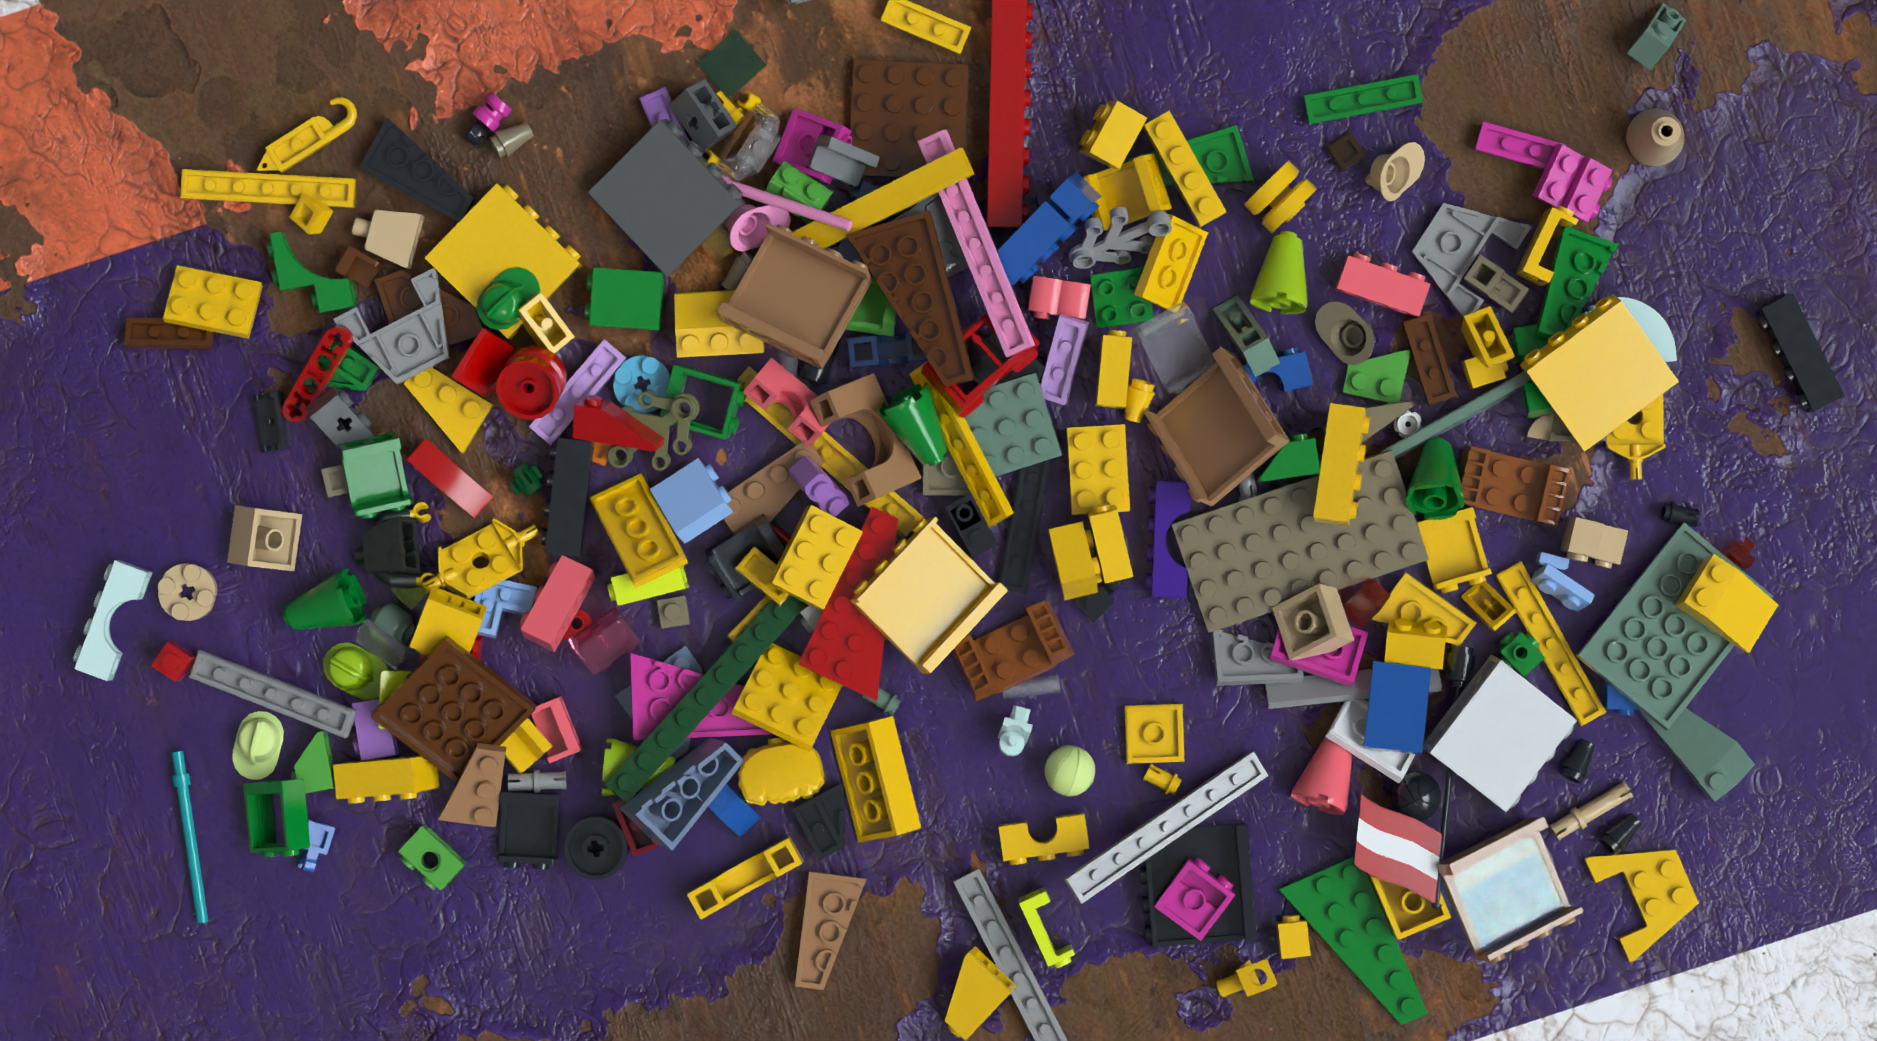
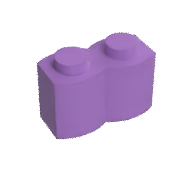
M803 456L789 469L792 479L820 510L836 517L849 505L848 498L811 457Z

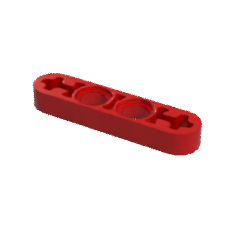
M336 325L328 329L323 335L283 404V414L288 421L298 423L308 418L309 414L306 407L325 391L353 342V335L346 326ZM340 333L342 335L340 340L343 343L335 346L334 350L329 349L336 341L333 335ZM320 355H325L330 359L331 367L329 370H324L319 366L318 358ZM307 378H311L316 382L317 391L315 393L306 390L304 382ZM302 398L307 399L302 402L299 408L301 412L295 414V407L293 405L300 402Z

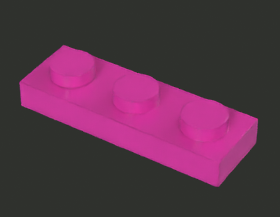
M1483 121L1474 150L1544 170L1556 144L1567 145Z

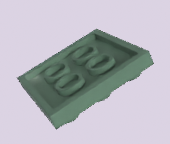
M1036 372L994 385L983 395L984 402L965 417L995 477L1063 455Z

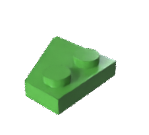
M1404 350L1368 359L1357 365L1348 364L1342 393L1385 403L1400 401L1411 351Z

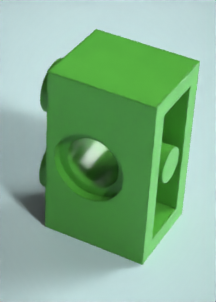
M426 824L421 826L398 851L403 855L400 858L401 861L411 870L417 868L424 875L421 879L433 890L436 887L440 891L444 889L467 864L460 855ZM426 852H434L437 855L438 864L436 867L426 865L424 862Z

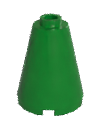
M927 382L924 383L923 387L919 383L900 391L891 397L893 401L890 405L886 406L885 402H883L877 408V413L921 464L928 463L929 466H934L945 459L944 454L947 452V447L931 389Z
M1432 438L1423 444L1406 493V506L1415 515L1416 511L1423 513L1424 518L1429 520L1451 518L1457 514V510L1460 507L1461 509L1464 507L1465 497L1451 444L1442 438Z
M347 568L339 570L286 603L285 610H283V618L287 626H291L294 630L353 626L364 623L367 618V612L362 613V605L366 604V598L357 577L354 574L349 576L347 574L349 569Z

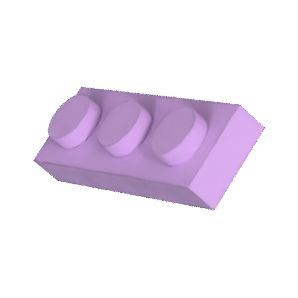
M1065 314L1059 316L1041 382V389L1046 400L1062 405L1067 404L1089 322Z

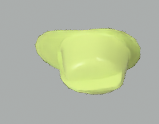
M263 711L251 713L242 720L238 728L232 760L235 769L248 779L260 780L274 771L277 765L284 730L281 722L275 715Z

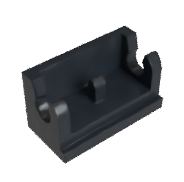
M272 391L266 394H254L253 401L261 452L291 449L287 420L283 414L284 400L282 392Z

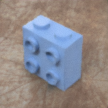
M699 458L650 489L674 532L684 543L692 540L733 513L728 502L732 501L724 486L719 488L715 482L719 479L717 473L710 464L705 466Z

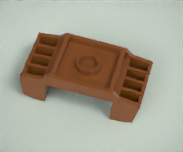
M1464 445L1458 470L1465 497L1464 505L1558 527L1571 469L1551 464L1546 465L1491 452V450Z
M1044 600L1027 607V616L976 640H973L972 636L968 635L952 650L953 656L975 702L993 694L1006 691L1052 669L1058 663L1075 655L1051 604Z

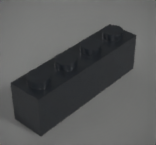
M1787 294L1757 309L1759 314L1756 317L1758 325L1763 332H1768L1772 340L1769 343L1770 348L1776 358H1781L1785 366L1782 371L1786 380L1790 384L1794 383L1798 391L1795 396L1800 407L1803 410L1807 409L1808 413L1815 412L1845 397L1794 294Z
M563 436L558 437L557 442H552L551 459L555 460L554 471H549L547 488H552L551 500L546 499L544 517H549L548 528H543L541 535V545L545 546V553L577 557L582 555L595 442Z

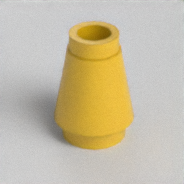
M1136 378L1132 379L1131 384H1128L1125 419L1141 423L1144 412L1155 395L1153 391L1154 384Z

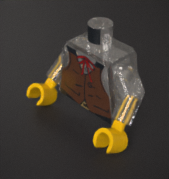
M747 90L744 91L748 94L747 101L743 103L738 100V105L753 112L754 115L725 159L721 160L711 150L704 151L709 156L708 163H715L722 170L724 176L736 181H741L746 176L759 173L781 140L778 132L780 126L779 117L761 103L760 97Z

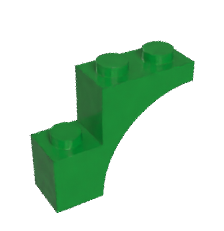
M270 233L271 241H267L269 257L275 260L276 269L272 270L275 287L279 286L280 291L283 292L315 287V291L311 292L314 309L319 308V313L321 314L351 310L357 307L352 279H330L314 274L304 267L293 254L286 233Z

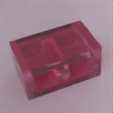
M613 606L569 639L576 655L594 676L600 671L608 669L616 659L623 654L631 652L641 642L633 627L616 606Z

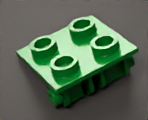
M1144 267L1090 275L1097 328L1154 320L1152 303L1134 295Z

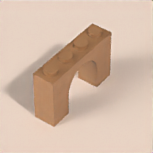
M874 373L810 400L821 427L843 418H850L860 422L873 439L875 460L872 467L846 480L857 507L921 479L909 449L877 413V408L883 402H885L886 406H888V403Z

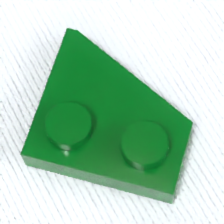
M334 336L336 338L335 343L329 348L331 350H334L338 344L343 343L336 336ZM351 346L329 382L328 387L333 386L334 388H350L351 390L365 391L370 386L380 367L372 359ZM320 355L318 358L319 366L324 370H329L331 367L330 359L325 355ZM307 378L304 382L306 385H317L311 378Z

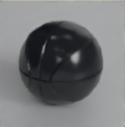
M1408 772L1400 783L1395 781L1392 787L1391 802L1395 811L1418 821L1431 818L1441 805L1442 792L1440 786L1431 775L1425 772Z

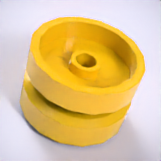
M1289 160L1244 204L1253 215L1259 214L1268 205L1272 208L1262 219V225L1271 234L1284 221L1286 223L1290 221L1306 205L1305 201L1317 190L1308 179L1301 180L1293 189L1288 186L1299 173V170Z

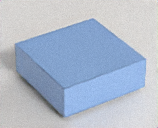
M1538 552L1535 562L1540 565L1550 564L1556 569L1565 570L1568 568L1570 559Z

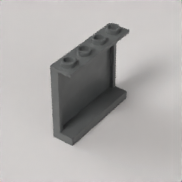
M663 119L588 193L666 276L675 274L682 267L681 264L746 202L741 198L743 196L741 190L733 183L728 184L721 177L723 175L722 170L715 163H708L702 157L704 153L695 142H688L682 135L683 129L674 120Z

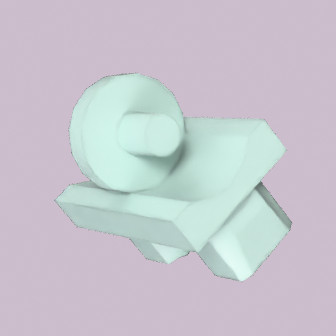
M1014 705L1010 717H1004L998 738H1000L999 747L1003 754L1012 757L1017 756L1026 746L1033 726L1027 723L1030 714L1029 709Z

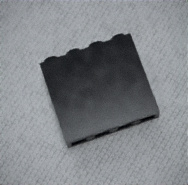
M1246 823L1193 827L1145 860V867L1140 868L1141 885H1147L1148 896H1142L1144 914L1149 913L1150 925H1145L1146 943L1152 942L1153 949L1165 946L1245 940L1246 942L1257 941L1249 835ZM1188 857L1193 861L1197 857L1211 867L1208 871L1216 878L1221 874L1234 884L1231 888L1235 891L1234 898L1201 941L1154 907V904L1169 886L1171 880Z

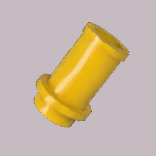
M722 91L717 92V97L736 125H738L745 117L742 114V108H737Z
M1152 763L1143 779L1165 790L1167 795L1169 793L1174 795L1182 781L1177 777L1178 774L1175 773L1173 776Z

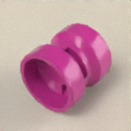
M490 92L485 97V103L482 106H477L472 113L494 132L499 127V121L503 117H507L513 110L493 92Z

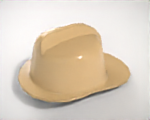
M1408 142L1393 154L1378 156L1372 163L1370 173L1365 178L1366 183L1381 192L1383 198L1387 201H1395L1420 177L1425 162L1424 151L1421 145L1416 142Z

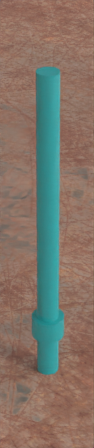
M183 751L172 752L175 775H172L173 786L177 787L197 923L208 922L188 787V785H191L190 774L186 773Z

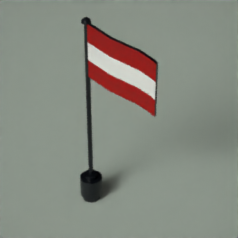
M1451 646L1450 653H1447L1444 681L1450 682L1449 687L1455 688L1454 702L1460 696L1461 689H1465L1474 677L1476 656L1473 655L1474 648ZM1448 767L1441 833L1417 819L1380 807L1360 794L1353 864L1372 877L1409 889L1432 902L1431 907L1435 910L1442 907V904H1439L1442 878L1436 865L1444 861L1453 773Z

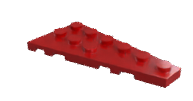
M872 507L861 529L863 533L819 618L798 665L877 701L885 636L850 600L856 595L853 592L854 589L862 581L866 580L868 582L875 575L873 569L882 560L886 559L888 561L894 555L892 550L896 544L898 518Z

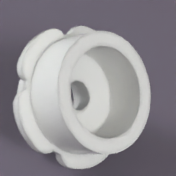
M1407 410L1394 420V429L1396 432H1399L1400 437L1406 438L1422 429L1420 424L1421 417L1416 412L1411 413ZM1410 422V427H1406L1405 423Z

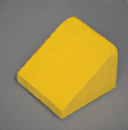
M302 194L289 218L307 234H320L330 219L333 210L310 196Z

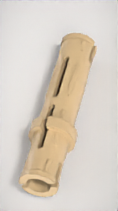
M1622 781L1580 808H1572L1570 814L1550 824L1549 827L1551 831L1553 830L1552 833L1555 838L1560 841L1578 828H1586L1587 823L1625 800L1632 798V792L1628 791L1630 790L1629 787Z

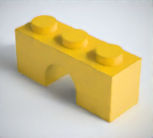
M1084 812L1055 816L1056 833L1050 840L1043 842L1031 837L1027 821L998 825L1003 861H1009L1010 865L1027 863L1026 858L1038 856V861L1056 859L1055 854L1067 852V857L1084 855V849H1090Z

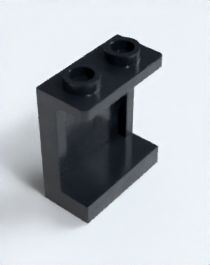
M764 514L705 550L708 560L705 561L707 568L713 576L717 574L723 581L720 587L728 600L733 597L737 604L742 602L741 597L756 588L735 569L750 550L756 547L776 565L785 550V546Z
M508 790L500 792V804L502 805L497 861L504 862L503 867L520 868L521 863H532L533 869H550V865L557 863L561 793L508 792Z

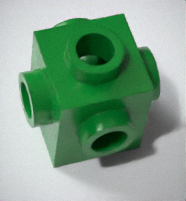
M1511 631L1499 642L1502 646L1497 650L1502 656L1499 659L1522 677H1525L1545 659L1543 654L1537 649L1540 644L1529 632L1524 635L1518 631L1514 635ZM1520 647L1522 654L1517 657L1516 650Z

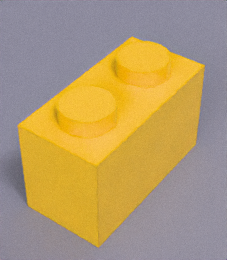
M1404 618L1389 620L1385 662L1442 670L1445 657L1447 626L1432 621L1416 623Z

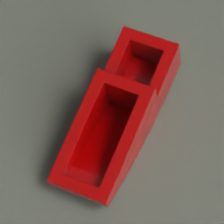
M426 438L407 459L418 471L474 518L494 498L488 490L452 458L448 457L430 439Z

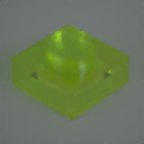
M415 586V588L393 587L391 589L410 610H413L427 595L421 586Z

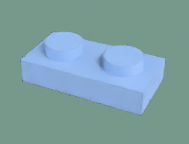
M1546 564L1535 571L1530 580L1542 592L1551 594L1560 600L1566 608L1576 612L1590 605L1595 594L1550 564Z

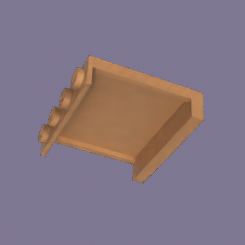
M767 223L765 226L768 231L766 238L729 303L722 302L717 313L722 322L823 370L872 282L868 267L856 260H853L851 263L843 259V256L834 249L828 248L826 251L817 247L818 244L806 236L798 238L792 235L793 232L783 225L778 224L775 227Z
M1222 347L1212 354L1217 362L1157 414L1148 410L1144 412L1150 422L1148 423L1149 429L1163 443L1161 445L1163 452L1173 459L1176 464L1174 468L1176 473L1190 487L1188 489L1190 496L1196 502H1202L1210 506L1215 505L1290 441L1236 354Z

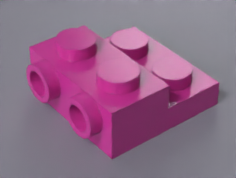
M793 108L773 162L781 165L786 161L807 176L830 184L832 179L835 178L808 167L819 134L834 137L852 145L851 130L843 125Z
M1556 144L1532 196L1553 208H1557L1558 205L1574 212L1572 217L1577 218L1579 221L1589 222L1600 210V204L1597 202L1601 194L1606 192L1612 184V178L1610 177L1612 169L1592 158L1584 157L1562 144Z
M1188 857L1171 880L1169 886L1154 904V907L1201 941L1234 898L1235 891L1231 889L1234 884L1221 874L1216 878L1208 871L1211 867L1197 857L1193 861Z

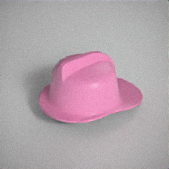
M747 204L739 207L724 222V225L729 231L731 245L735 250L742 252L758 248L762 245L768 234L765 227L767 223L775 227L780 224L789 229L791 219L789 212L771 205L755 207Z

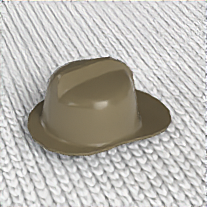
M1339 301L1328 302L1319 309L1315 318L1316 330L1334 354L1342 362L1349 365L1365 362L1372 354L1374 348L1373 330L1370 324L1362 319L1349 305Z

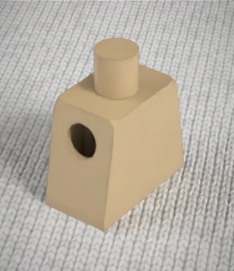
M375 210L372 221L360 218L355 219L352 234L367 238L365 250L411 270L425 217L416 213Z

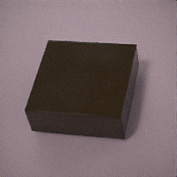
M1351 131L1326 147V150L1341 172L1366 156Z

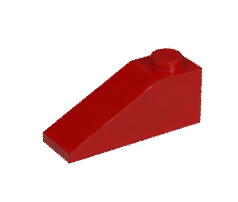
M585 396V398L574 405L573 439L654 452L664 445V437L614 403L603 401L599 396Z

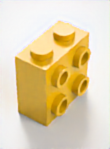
M432 586L409 647L416 649L420 654L428 655L447 635L470 653L487 606Z

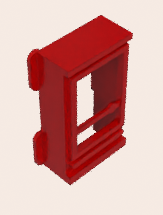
M988 312L969 328H963L962 333L965 342L972 337L973 343L978 344L999 367L967 395L957 385L945 387L929 361L923 365L921 373L957 412L958 416L965 418L984 402L983 395L1011 371L1020 372L1037 358V348L1040 342L1031 332L1030 334L1035 346L1015 354L1002 364L981 341V337L975 334L987 325L997 336Z

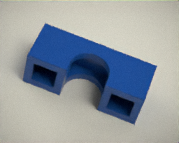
M1298 348L1281 351L1282 357H1278L1280 363L1265 372L1271 373L1279 379L1283 392L1313 385L1306 351L1299 353ZM1243 365L1249 377L1255 384V381L1258 376L1254 377V375L1247 367V365Z

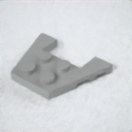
M1443 203L1411 253L1461 316L1464 317L1476 312L1484 299L1460 285L1459 282L1490 234L1516 250L1531 229V226Z
M435 268L411 279L424 307L376 332L370 333L357 307L333 319L337 325L346 326L351 331L353 341L396 384H400L450 358L439 281Z

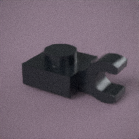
M1118 580L1106 583L1101 588L1097 584L1098 593L1078 597L1074 600V603L1094 623L1114 604V601L1109 596L1123 584V581Z

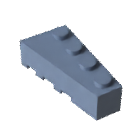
M709 737L619 809L656 845L673 851L744 760L726 742Z

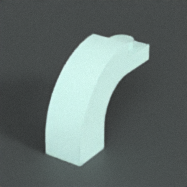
M1618 297L1665 362L1677 361L1672 332L1661 315L1643 302ZM1595 305L1587 306L1588 312L1580 313V315H1587L1596 308Z

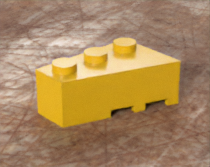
M422 756L354 761L333 765L336 799L347 798L348 804L365 802V797L373 796L374 802L391 800V795L399 794L400 799L417 798V792L440 788L438 769Z

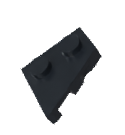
M842 782L792 809L819 860L845 847L844 786Z

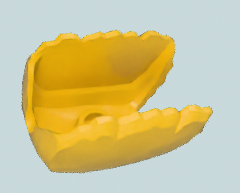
M783 738L768 739V745L748 749L737 773L739 777L738 786L742 790L747 803H755L760 806H764L767 801L772 804L779 802L784 804L788 801L794 802L800 796L804 799H811L814 794L819 793L820 787L825 783L822 761L817 750L812 747L809 752L791 742H785Z

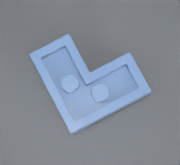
M504 580L475 595L474 602L487 606L477 634L496 638L503 611L524 615L526 611L530 612L534 606L537 587Z

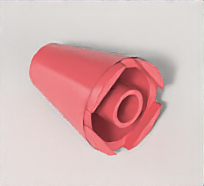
M1325 737L1292 789L1291 797L1305 806L1309 807L1310 804L1317 806L1319 811L1334 815H1344L1348 807L1353 754Z

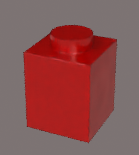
M168 641L151 666L175 682L182 681L194 663L196 655L175 641Z

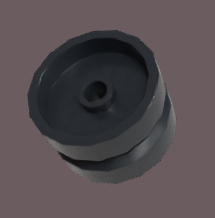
M593 814L582 818L569 830L564 841V855L568 865L577 875L588 880H602L614 875L625 864L630 853V847L619 821L606 814ZM595 841H597L599 845L603 844L604 846L603 849L599 852L595 851L593 848V844Z

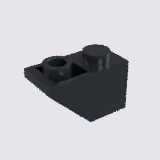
M971 493L945 507L972 558L998 545Z

